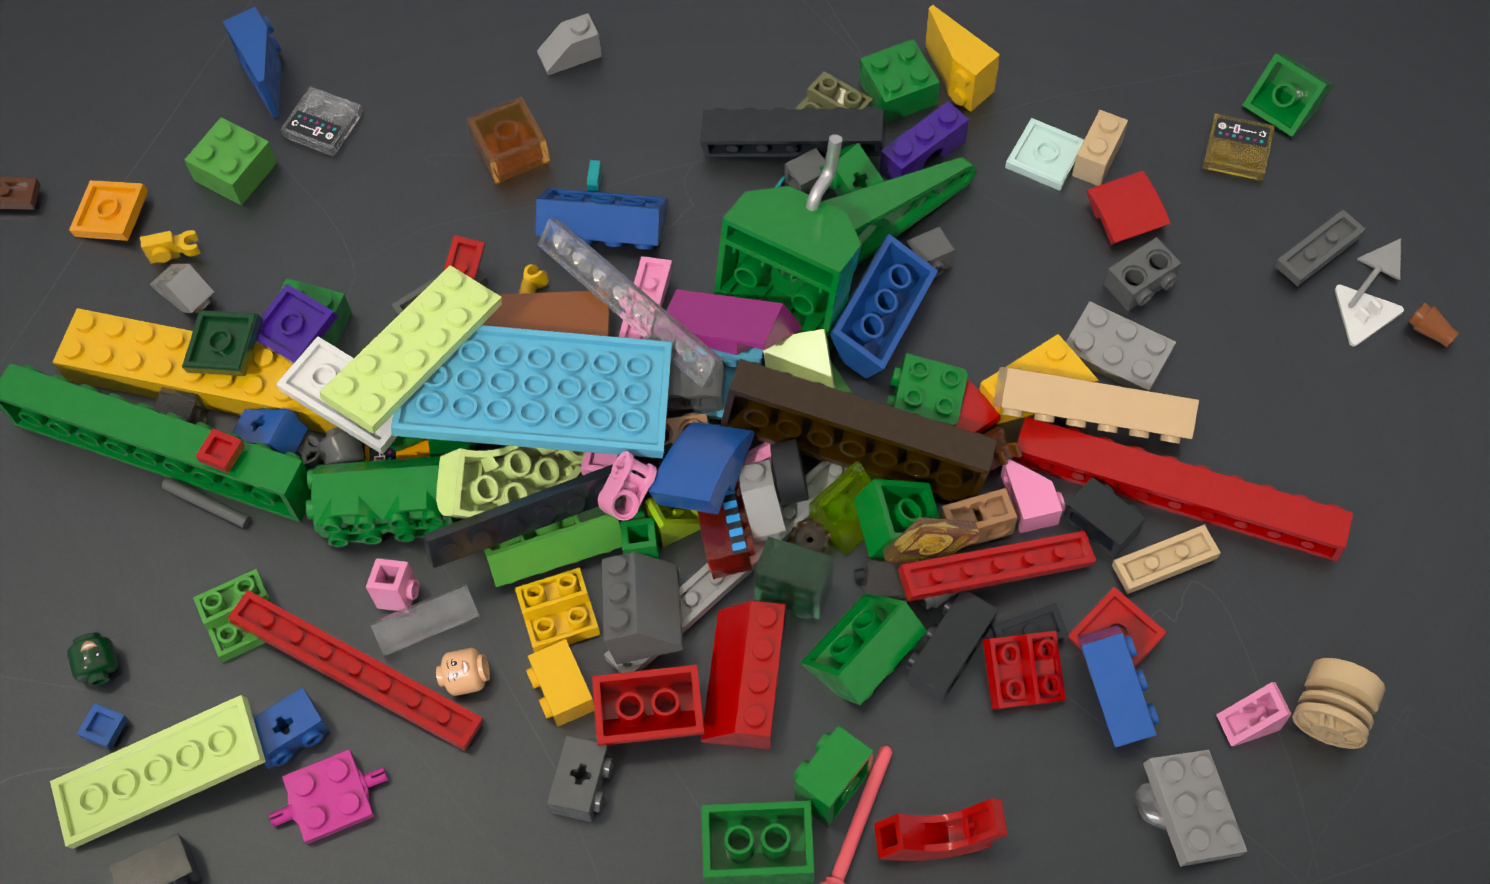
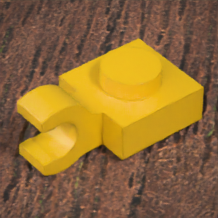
M188 230L174 236L171 231L140 237L141 248L150 264L164 263L171 259L180 258V252L190 257L200 254L197 244L188 245L190 242L199 240L194 230Z

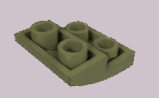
M824 71L809 86L807 97L795 109L806 107L815 109H833L836 107L863 109L871 106L873 98Z

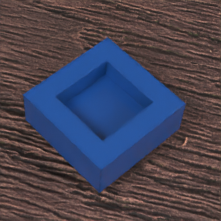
M94 703L76 734L81 739L111 750L125 727L128 718L123 714Z

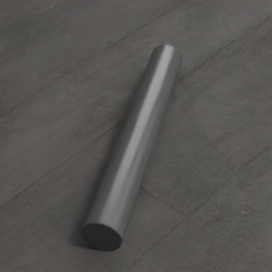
M169 477L165 478L162 483V489L244 529L251 522L250 516Z

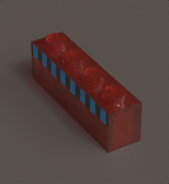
M740 481L736 483L734 491L726 492L719 514L697 511L706 559L713 579L753 570L750 556L756 555L752 536H746L744 529L750 528L746 509H740L739 502L743 501Z

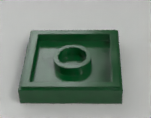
M199 310L182 368L187 373L245 376L262 318L257 313Z

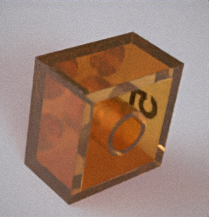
M522 96L466 119L472 142L495 185L550 162L546 139Z

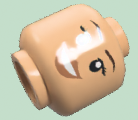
M475 648L445 653L441 666L436 667L438 684L440 687L445 686L452 696L482 690L485 681L490 679V668L486 655L480 654Z

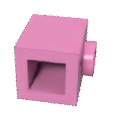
M376 559L366 589L377 609L409 612L413 600L418 597L420 584L408 562Z

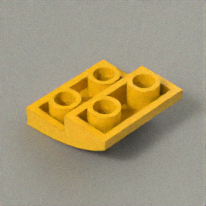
M580 568L515 587L534 653L565 639L568 645L601 635Z

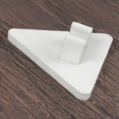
M1337 285L1335 288L1348 341L1353 347L1359 345L1403 313L1404 308L1366 293L1362 295L1353 308H1349L1348 303L1357 293V290L1343 285Z

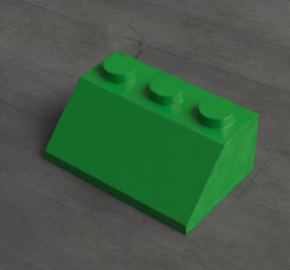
M866 591L800 663L840 698L861 705L863 701L871 697L874 689L882 680L895 670L896 665L902 658L917 646L918 641L927 630L906 602Z

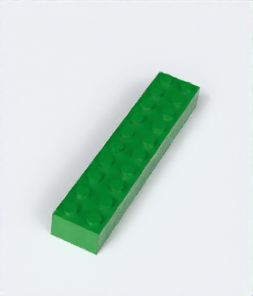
M10 363L0 378V408L14 426L297 522H301L306 512V500L311 499V489H309L307 483L308 470L303 463V459L294 453L285 452L282 454L273 451L270 446L264 443L255 442V444L244 441L234 433L226 432L228 435L241 439L245 447L230 472L225 473L200 463L196 458V454L213 429L204 423L197 422L195 425L186 422L177 414L168 412L165 415L156 412L154 408L147 404L138 403V405L127 402L117 394L110 393L108 396L99 393L90 385L81 384L78 386L70 383L60 375L53 374L48 376L42 374L38 369L30 365L21 367Z

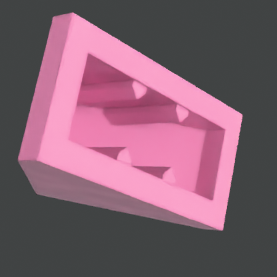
M1271 682L1216 714L1230 745L1237 746L1280 731L1291 716V712L1276 682Z

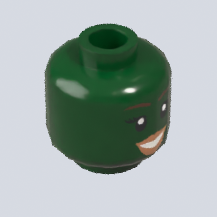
M88 633L75 638L73 645L67 651V658L73 678L79 682H88L89 686H98L110 680L109 675L117 670L118 661L113 643L109 638L102 637L100 633Z

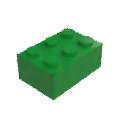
M811 800L701 805L704 884H814Z

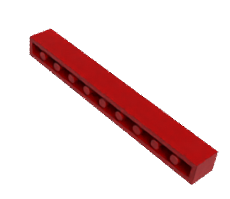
M1025 417L1017 442L1022 457L1014 456L1012 461L1032 471L1082 486L1093 477L1098 482L1109 485L1114 490L1116 496L1336 562L1346 548L1354 513L1346 511L1338 505H1325L1312 501L1304 495H1291L1278 491L1270 485H1257L1244 481L1243 478L1236 475L1216 473L1202 465L1193 466L1182 463L1172 456L1155 455L1146 452L1141 447H1128L1114 443L1113 440L1107 437H1094L1084 434L1073 427L1063 428L1050 424V422Z

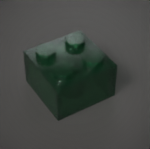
M768 536L754 571L755 599H758L760 602L786 604V609L791 610L794 615L800 618L810 619L813 617L820 619L832 586L833 557Z

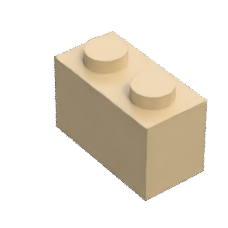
M1099 110L1077 153L1073 177L1097 186L1102 184L1123 142L1128 120Z

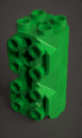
M441 456L317 465L315 469H308L307 483L309 489H311V499L306 500L307 518L309 520L313 519L315 533H319L321 537L328 538V544L331 546L343 547L348 545V543L355 542L378 544L382 541V535L386 532L394 533L397 541L410 542L415 538H422L425 533L455 523L454 520H457L455 517L443 516L438 509L436 496Z

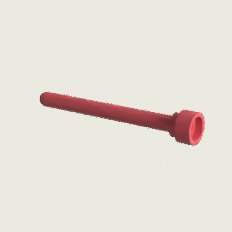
M887 745L880 747L831 876L826 877L825 881L820 882V884H845L844 880L893 754L892 749Z

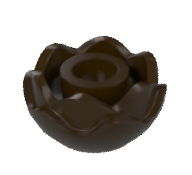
M816 519L799 521L793 526L789 537L791 550L798 558L804 561L822 558L828 552L831 544L829 530L822 522ZM808 537L813 538L812 543L807 542Z

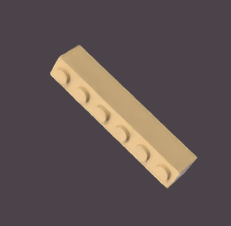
M1000 367L993 406L1002 407V414L1022 417L1023 411L1035 413L1034 420L1054 423L1056 416L1067 418L1066 425L1086 428V422L1098 423L1097 430L1117 433L1118 427L1130 429V436L1149 438V433L1152 432L1161 434V441L1180 444L1181 437L1193 438L1199 400Z

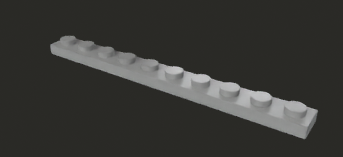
M826 461L820 462L805 476L809 500L789 505L782 504L787 535L755 543L749 525L743 531L747 552L733 554L730 542L680 587L682 634L786 542L796 523L811 519L855 480L861 472ZM609 650L604 654L605 660L618 673L642 671L657 657L616 664Z

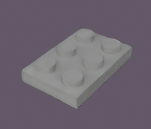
M1093 302L1088 303L1066 341L1068 346L1090 370L1128 388L1149 392L1176 345V341Z
M1210 750L1155 757L1143 763L1180 867L1238 857L1247 852Z

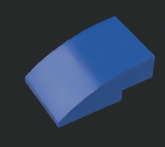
M698 422L691 423L668 451L656 473L649 493L658 505L719 514L726 492L734 491L754 437L753 430Z

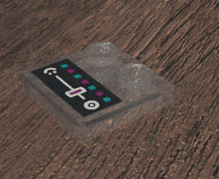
M310 86L280 131L286 139L335 156L362 115L363 110L360 104Z

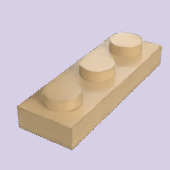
M1204 524L1115 559L1112 567L1126 593L1130 594L1215 560L1221 552Z

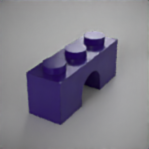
M947 101L881 150L880 172L888 180L922 170L925 161L936 150L943 157L947 156L966 141L969 119Z

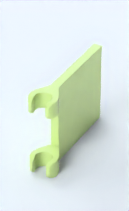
M825 329L792 334V336L763 350L766 367L787 372L812 382H819L835 389Z

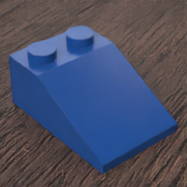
M253 7L223 21V24L238 60L274 119L279 117L281 61L277 52L281 51V47L274 34L270 35L274 32V29L268 17H261L256 7Z

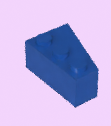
M1115 625L1078 637L1115 748L1157 735L1154 725L1160 724L1154 704H1146L1142 691L1149 689L1142 669L1135 671L1131 657L1137 656V652L1131 635L1124 637L1119 626Z

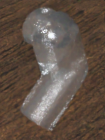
M1142 784L1135 793V802L1142 819L1167 831L1151 784Z

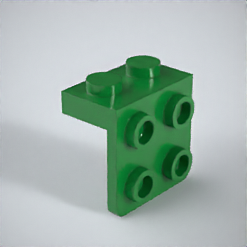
M906 353L901 366L894 367L890 385L895 386L893 395L888 394L885 404L910 413H917L938 422L948 423L955 427L959 420L968 373L960 367Z

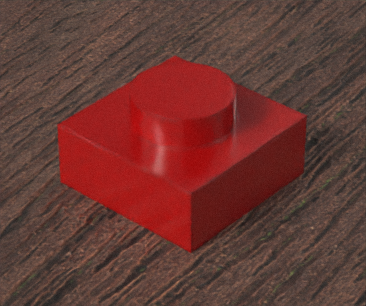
M212 429L196 454V458L200 463L229 473L245 445L241 439Z

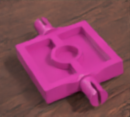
M348 749L282 776L288 793V806L268 813V816L271 819L270 822L273 828L293 819L299 825L304 842L308 845L375 817L369 802V788L389 781L384 767H381L364 775L357 768L353 754Z

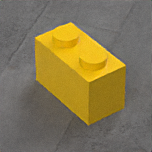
M566 639L528 655L531 668L526 669L533 689L540 686L544 697L539 699L546 719L553 716L557 727L595 711L592 696Z

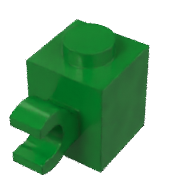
M639 506L638 512L631 520L620 522L623 554L637 552L660 559L659 540L654 517L646 518L644 506Z

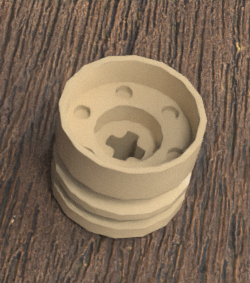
M1337 658L1315 660L1311 665L1304 684L1306 691L1300 695L1299 704L1294 710L1292 716L1294 723L1312 738L1326 744L1348 749L1364 747L1370 735L1369 730L1374 724L1372 715H1375L1379 710L1386 690L1384 683L1377 675L1355 663Z

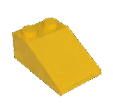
M934 5L929 7L925 47L948 95L957 105L963 106L972 112L995 91L1000 54Z

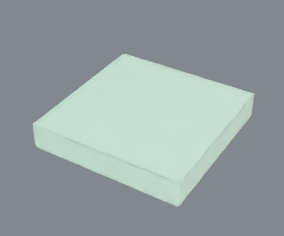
M1031 118L1007 159L1005 168L1061 191L1074 168L1077 153L1084 139Z

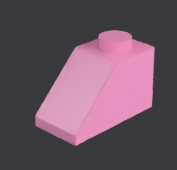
M1011 459L1007 460L1008 464L1002 467L1001 478L1016 512V523L1019 532L1024 533L1058 525L1062 511H1065V503L1061 492L1055 491L1051 480Z

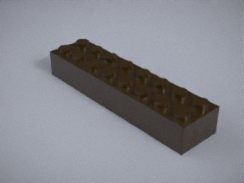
M740 359L720 426L753 430L754 439L769 444L796 439L801 454L879 479L929 483L933 496L952 502L962 501L979 495L990 472L997 440L980 433L960 429L948 423L938 422L917 413L897 409L885 403H878L857 396L854 393L837 390L819 382H812L790 373L774 370L759 363Z

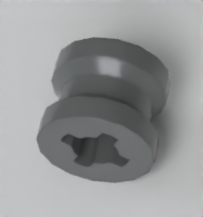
M304 435L295 452L296 455L303 459L307 470L315 469L317 465H324L319 450L320 442L311 435Z

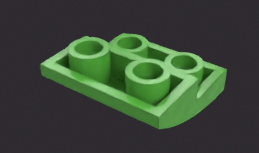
M257 569L193 597L202 622L209 632L216 653L222 663L266 643L233 625L228 620V616L247 590L273 603Z

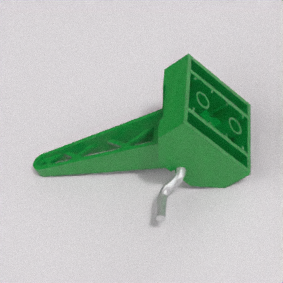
M831 135L829 137L824 168L809 195L791 186L745 191L723 217L714 294L783 303L801 325V330L797 333L820 329L826 330L830 353L835 346L830 332L848 302L853 272L857 265L878 250L887 234L896 238L967 187L977 173L976 166L965 157L956 158L820 202L836 173L842 145L841 136Z

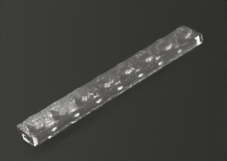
M549 219L537 245L646 340L672 342L671 361L702 388L711 387L724 360L559 219Z

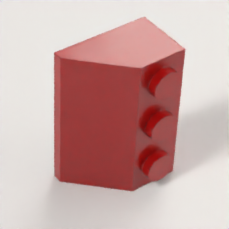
M697 665L592 676L598 746L704 734Z

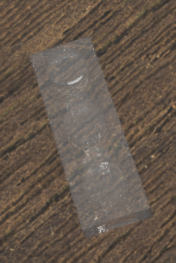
M464 583L373 621L370 625L383 656H386L479 617V613L467 584Z

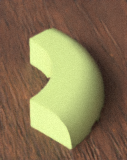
M508 445L487 451L459 448L440 457L436 496L438 509L443 516L465 519L574 479L581 472L585 452Z

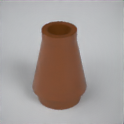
M1424 302L1408 320L1413 325V330L1441 343L1445 347L1459 334L1434 304L1430 306Z

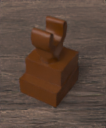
M997 426L983 434L986 437L997 440L990 470H994L1001 465H1007V460H1012L1014 456L1022 457L1018 444L1016 442H1008L1003 428Z

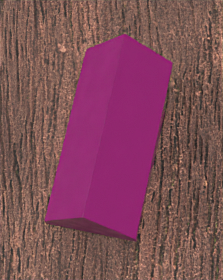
M677 289L658 327V335L739 355L752 347L766 350L792 336V334L799 332L801 325L783 303Z

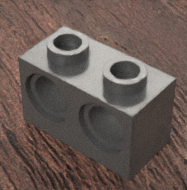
M1156 237L1108 268L1104 286L1129 311L1137 305L1143 306L1148 303L1159 290L1171 288L1178 280L1177 275L1181 262Z

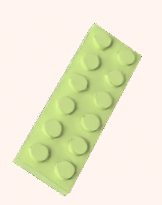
M450 265L319 392L320 399L374 434L502 305V297Z
M243 695L235 697L50 781L65 846L74 849L265 763V757L248 698Z

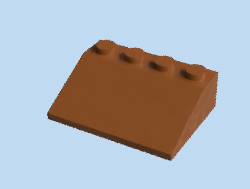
M610 290L498 294L502 297V305L482 324L485 326L611 337Z

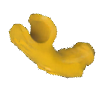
M533 264L526 266L519 294L535 293L537 289L546 287L549 282L547 272L539 270Z

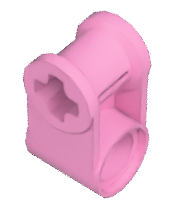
M628 451L622 452L615 460L612 471L599 493L598 505L600 509L619 520L624 521L633 518L638 512L646 492L655 480L656 467L650 463L645 465L639 462ZM622 495V504L619 508L615 509V501Z

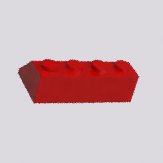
M749 601L718 610L703 722L704 734H702L701 742L771 750L786 622V604Z

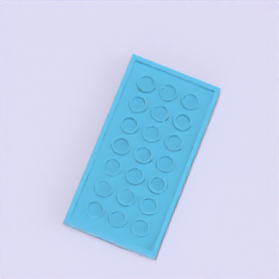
M481 325L393 414L391 434L392 436L615 455L628 451L633 456L663 459L672 342Z

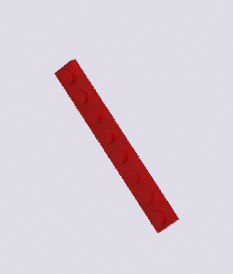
M249 590L246 591L228 616L229 622L463 751L467 749L483 724V717Z

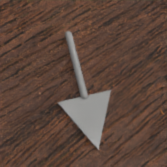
M1401 238L1357 258V261L1374 268V270L1348 303L1349 308H1353L1380 271L1400 280Z

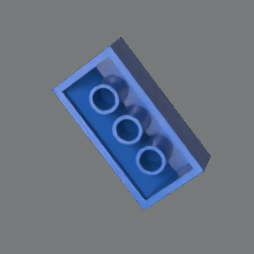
M548 188L536 199L535 236H544V240L550 242H560L563 238L574 239V242L577 244H592L594 240L605 241V245L610 247L623 246V243L635 244V247L638 249H653L654 245L658 246L662 240L668 197Z
M887 234L830 332L841 361L865 379L884 370L938 272L937 269L890 234Z

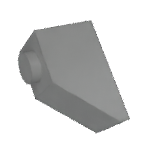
M588 13L561 22L537 50L547 75L602 57L599 34Z
M171 264L149 284L155 291L185 313H192L193 311L198 313L199 310H203L210 303L208 298L214 293L211 287L190 264Z
M770 459L743 466L739 475L740 488L754 542L787 535L782 501Z

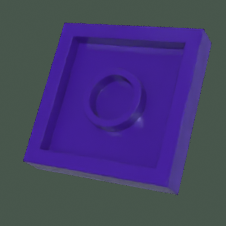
M286 284L261 316L262 321L256 342L294 364L317 336L321 339L324 337L338 316L331 309Z

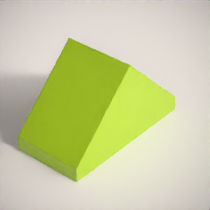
M648 498L645 501L647 517H654L658 540L663 548L705 528L709 524L704 514L700 511L658 505L654 498Z

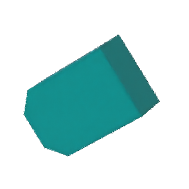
M590 160L587 176L588 190L599 191L601 161Z

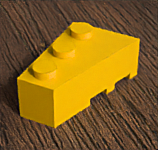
M1059 334L1006 366L1031 372L1099 382L1096 376ZM999 371L980 384L979 391L992 406ZM993 406L1001 418L996 424L1035 414L1023 411L1022 417L1002 414V407Z

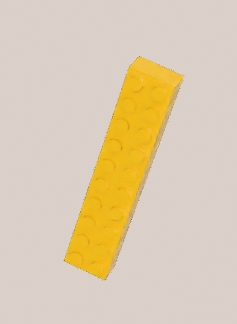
M77 308L53 360V364L61 375L70 382L238 416L242 415L244 409L259 410L260 408H267L269 410H280L281 408H286L298 415V420L308 428L307 430L327 433L329 430L337 428L336 425L279 391L276 385L277 382L293 364L260 344L254 345L245 376L187 373L182 368V364L193 331Z

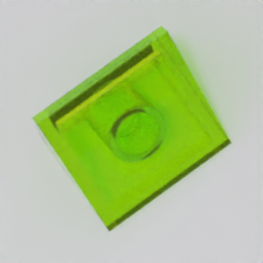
M857 461L809 503V519H816L830 533L831 545L842 555L848 554L864 539L853 499L871 482V479L860 462Z

